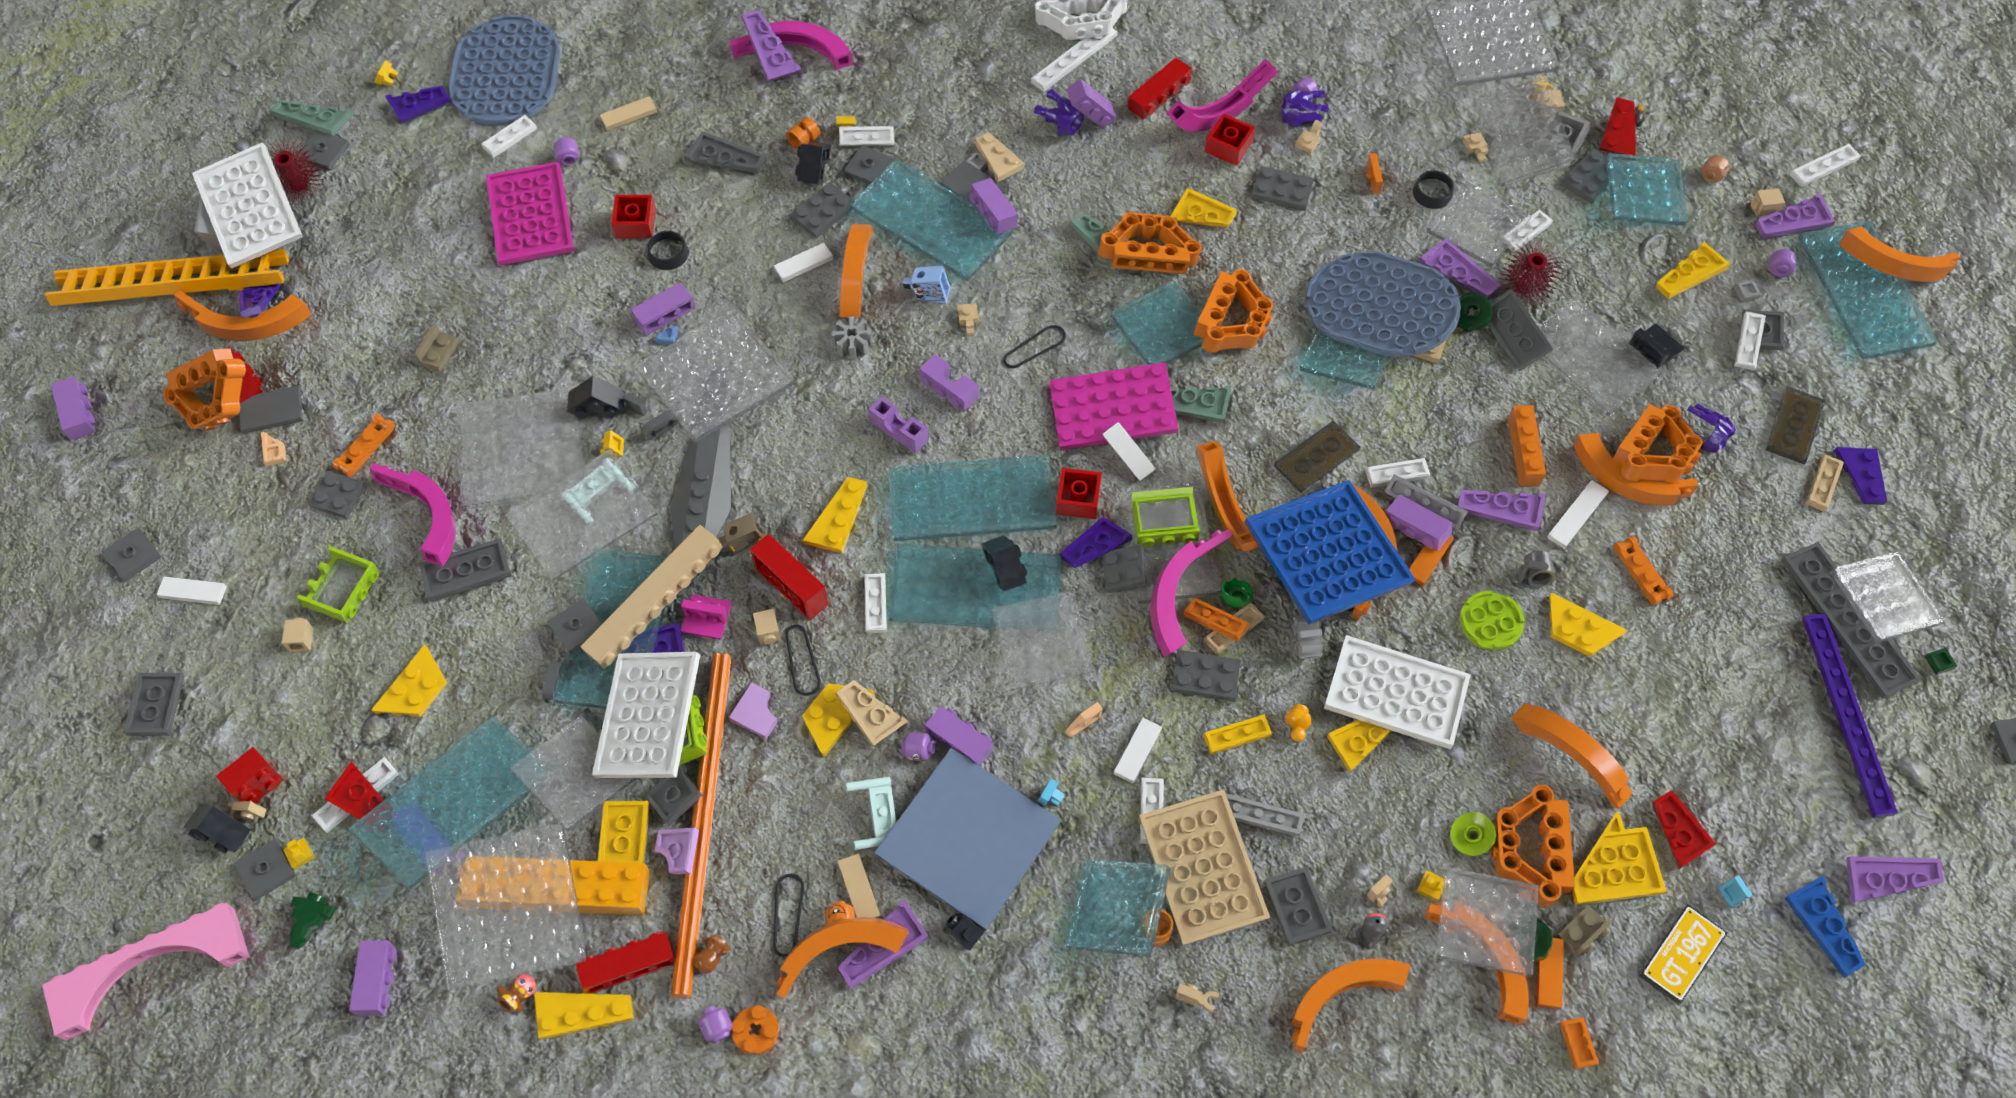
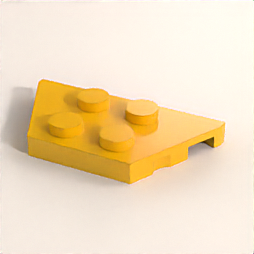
M1551 593L1548 598L1551 610L1549 613L1552 625L1550 628L1551 638L1589 657L1598 653L1600 649L1609 646L1619 637H1623L1627 631L1554 593Z
M423 645L372 708L375 714L392 713L395 716L409 715L421 717L446 686L447 681L426 645Z
M828 683L802 715V719L823 757L828 754L854 721L835 695L844 685ZM866 689V690H868L870 693H872L873 695H875L874 690H872V689Z

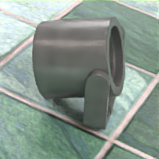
M1534 551L1526 555L1523 561L1524 564L1520 567L1517 574L1518 585L1535 589L1549 585L1556 579L1551 555L1546 551Z

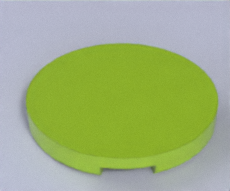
M1481 591L1467 599L1460 612V625L1463 633L1472 643L1483 649L1503 650L1509 648L1518 641L1524 629L1525 619L1520 606L1511 597H1506L1492 591Z

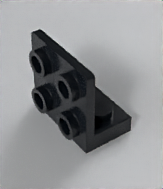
M1658 324L1652 325L1646 331L1639 328L1635 331L1628 344L1656 370L1660 369L1684 350V347Z

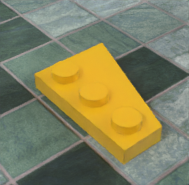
M1187 188L1171 217L1178 222L1229 228L1237 214V209Z
M1356 720L1328 733L1327 738L1350 773L1392 730Z

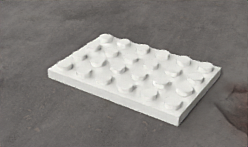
M263 142L192 173L226 261L231 268L303 237L268 150Z
M1346 635L1324 709L1452 749L1471 674Z
M698 652L618 654L592 772L595 778L677 777L700 659Z

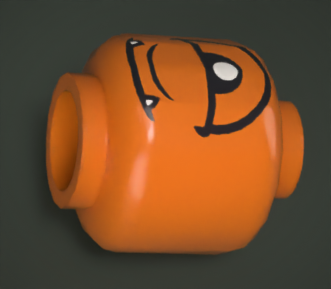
M843 901L834 902L825 912L826 924L842 919L855 918L854 908Z

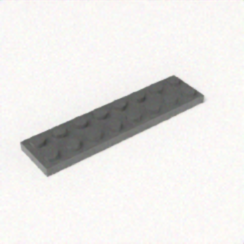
M1819 542L1783 557L1781 560L1819 613L1826 614L1832 631L1882 699L1921 681L1916 671Z

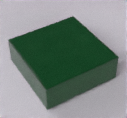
M1947 648L1928 653L1924 656L1935 675L1957 667Z

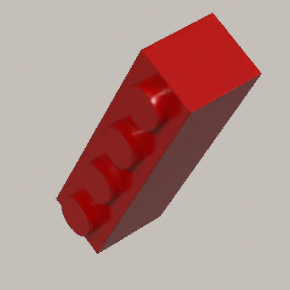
M1175 57L1128 96L1127 109L1143 120L1152 115L1158 107L1164 105L1170 97L1175 96L1183 86H1187L1190 83L1192 68Z
M655 932L650 934L647 939L641 941L632 940L624 947L607 949L604 951V954L599 956H587L581 962L576 963V968L582 990L585 994H593L672 966L675 963V955L667 933Z

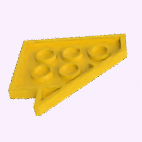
M1616 812L1575 874V888L1572 890V895L1577 906L1665 894L1667 890L1647 827L1625 830L1620 812Z

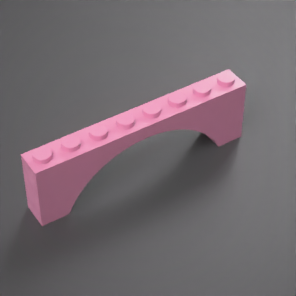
M228 903L214 905L211 910L202 914H194L184 922L169 925L164 931L147 935L137 943L127 944L121 947L119 951L102 955L90 964L77 966L74 971L65 975L55 976L49 982L42 984L54 1035L66 1041L88 1031L95 1010L111 986L130 969L153 957L172 952H197L215 958L226 967L249 958L250 956L235 909Z

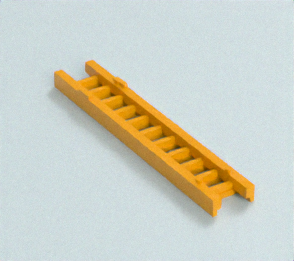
M275 249L234 268L228 265L223 254L58 270L53 273L55 275L54 280L58 287L63 286L61 291L46 292L45 296L51 306L170 295L175 294L178 290L183 293L221 289L235 291L243 290L244 287L282 284L284 282L282 272L279 270L268 271L269 266L288 265L289 258L285 249ZM258 267L257 272L248 273L250 268ZM239 269L238 274L229 275L230 270ZM220 271L219 276H210L211 272ZM200 273L199 278H191L192 274ZM181 275L179 280H172V277ZM154 277H162L161 281L153 282ZM134 279H142L141 283L133 284ZM115 281H121L120 285L114 286ZM96 283H102L101 287L94 288ZM76 285H82L81 289L75 290Z

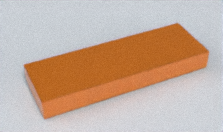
M1450 536L1439 551L1424 545L1409 568L1415 578L1414 582L1424 587L1451 545L1453 537Z
M1195 597L1183 611L1184 617L1237 642L1249 627L1248 622Z
M1553 938V946L1548 957L1538 961L1537 1006L1562 1009L1564 939Z

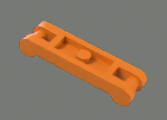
M375 414L371 423L340 458H336L333 461L332 467L337 471L342 470L344 475L352 477L394 430L395 423L390 420H384V417L380 414Z
M1631 536L1625 542L1619 541L1614 544L1615 552L1652 605L1661 603L1663 599L1673 598L1674 593L1672 589L1664 583L1639 547L1636 537ZM1630 549L1632 553L1628 554L1626 550Z

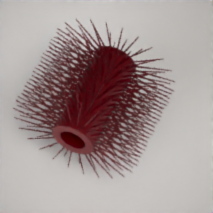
M283 139V151L280 150L279 153L275 151L276 156L271 160L274 162L273 165L277 170L276 172L279 175L278 177L284 192L287 191L286 197L291 191L290 197L292 199L293 193V201L295 202L294 191L295 194L297 192L298 198L300 194L303 195V190L308 193L306 191L308 184L313 185L314 183L310 182L312 180L313 182L317 181V179H311V176L314 178L320 175H312V172L314 174L319 170H312L316 165L309 166L314 160L307 161L313 155L304 156L308 151L303 152V154L300 153L305 147L297 152L296 150L299 145L292 152V147H290L288 152V143L286 151H284Z
M1533 245L1531 247L1532 254L1531 252L1526 254L1523 248L1519 247L1524 254L1516 251L1520 256L1512 255L1517 259L1510 260L1515 265L1504 263L1510 266L1512 270L1502 268L1510 273L1502 275L1509 276V278L1511 276V279H1503V281H1513V283L1504 284V286L1515 285L1505 289L1515 288L1519 295L1522 293L1526 299L1527 294H1529V299H1531V294L1533 298L1534 293L1537 297L1541 298L1538 294L1540 290L1541 294L1548 297L1543 291L1550 292L1546 287L1556 289L1548 282H1554L1550 277L1558 278L1553 273H1560L1552 268H1561L1553 265L1550 266V264L1564 262H1548L1552 260L1548 258L1554 254L1552 253L1545 257L1546 254L1543 255L1544 251L1541 254L1538 248L1539 253L1537 252L1536 245L1534 246V252Z

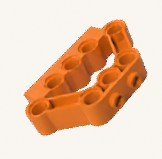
M1129 212L1122 216V220L1112 230L1101 236L1098 254L1102 258L1111 259L1112 268L1186 274L1188 266L1196 265L1202 247L1171 216ZM1133 237H1140L1144 240L1157 238L1163 241L1165 245L1160 246L1154 242L1140 244L1137 241L1128 240Z
M1237 269L1232 275L1221 271L1201 312L1193 335L1203 338V348L1211 353L1233 348L1252 349L1256 346L1259 338H1264L1267 328H1264V326H1269L1273 317L1270 315L1273 303L1259 290L1246 270ZM1234 296H1236L1250 313L1244 325L1221 327Z
M231 349L211 350L166 373L169 385L164 389V400L185 418L190 428H204L205 431L216 429L217 425L229 423V419L237 416L240 412L239 400L242 379L246 371L245 364L239 358L233 359ZM215 381L213 400L211 404H204L192 392V389L202 388L204 383Z
M1649 404L1619 446L1612 461L1623 466L1621 474L1627 480H1662L1669 483H1677L1684 474L1689 475L1694 464L1701 456V453L1698 451L1703 441L1700 436L1692 431L1677 407L1665 405L1659 409ZM1660 431H1662L1675 449L1672 456L1644 455L1649 450L1653 441L1657 439Z
M1543 784L1537 785L1528 796L1510 808L1506 807L1498 812L1493 820L1496 829V839L1491 847L1490 854L1491 859L1494 860L1495 871L1500 877L1509 879L1532 896L1537 905L1547 908L1552 906L1561 894H1569L1575 888L1568 801L1555 800L1554 793L1550 787ZM1536 796L1542 797L1544 802L1539 801ZM1537 812H1541L1542 820L1538 824V830L1543 835L1540 853L1545 857V863L1541 867L1542 874L1524 862L1516 852V848L1520 844V837L1515 832V827ZM1502 818L1507 819L1510 825L1503 823ZM1547 821L1552 822L1555 828L1550 827ZM1503 840H1508L1512 846L1505 845ZM1548 843H1553L1557 849H1552ZM1504 861L1510 862L1513 868H1508ZM1550 864L1555 865L1558 868V871H1554L1550 867ZM1543 890L1549 891L1551 897L1544 895Z

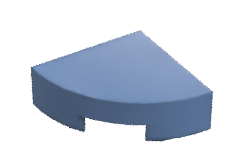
M670 326L663 332H659L655 338L656 344L675 345L679 330L678 326Z

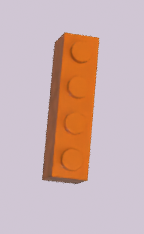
M1513 406L1508 417L1519 485L1520 487L1540 486L1546 475L1534 406Z

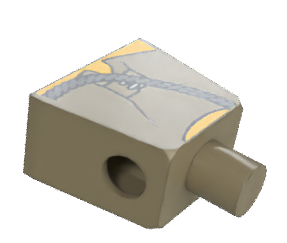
M751 512L723 526L725 536L717 539L722 545V549L730 547L735 555L750 552V548L765 537L763 528Z

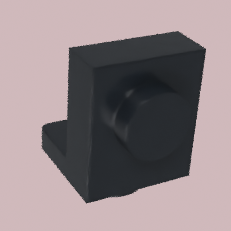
M958 913L952 915L947 920V926L943 930L968 951L973 948L984 934L966 915Z

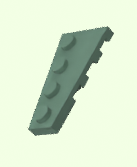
M279 100L269 110L271 116L331 136L353 116L352 109L340 111L337 107L331 106L329 109L320 108L316 104L304 106L302 102Z
M1085 213L1071 219L1069 226L1097 252L1101 236L1110 231L1103 228L1102 223ZM1105 259L1111 264V259Z
M1207 386L1205 389H1195V387L1177 389L1172 387L1171 393L1175 414L1224 423L1232 386H1225L1224 388Z

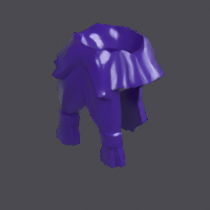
M1053 89L1048 90L1046 97L1055 101L1058 107L1048 109L1037 105L1033 113L1045 116L1046 122L1055 123L1057 125L1058 137L1074 135L1084 121V114L1073 107L1068 98L1061 96Z
M1297 89L1286 94L1280 107L1283 122L1292 127H1298L1303 123H1314L1315 120L1322 122L1321 114L1316 112L1301 113L1299 111L1328 112L1329 105L1314 104L1310 101L1312 98H1325V91H1299Z
M1696 404L1695 408L1689 406L1687 411L1715 426V430L1709 438L1693 431L1703 441L1701 445L1702 450L1717 453L1727 445V440L1736 431L1735 425L1729 417L1724 418L1721 414L1712 412L1700 404Z

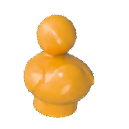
M1296 704L1285 715L1287 725L1292 728L1291 738L1295 742L1303 741L1306 737L1305 730L1310 727L1312 722L1309 709L1304 705Z

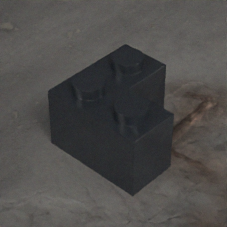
M812 141L801 143L797 150V157H799V165L796 166L795 175L798 176L797 181L814 184L823 183L825 164L829 163L831 144Z
M592 376L568 392L567 412L584 419L596 411L612 419L624 411L625 401L623 398L625 397V391Z
M1005 535L981 543L986 562L993 568L997 585L1003 592L1027 583L1025 578L1027 570L1025 565L1020 562L1019 557L1022 554L1018 545H1015Z
M202 804L197 807L184 826L185 829L189 830L188 835L204 842L210 840L215 843L214 848L224 854L227 851L235 853L251 831L250 828L216 807Z

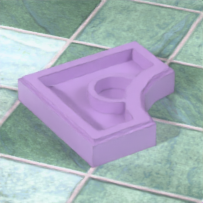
M751 683L729 716V720L767 739L778 722L777 718L768 709L770 692Z
M698 829L658 830L654 852L666 857L668 873L672 875L692 873L699 833Z

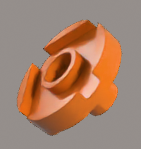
M761 1005L742 1010L732 1022V1038L736 1046L744 1053L761 1055L771 1050L777 1042L779 1035L778 1020L769 1009ZM753 1025H760L762 1027L759 1030L760 1035L749 1034Z

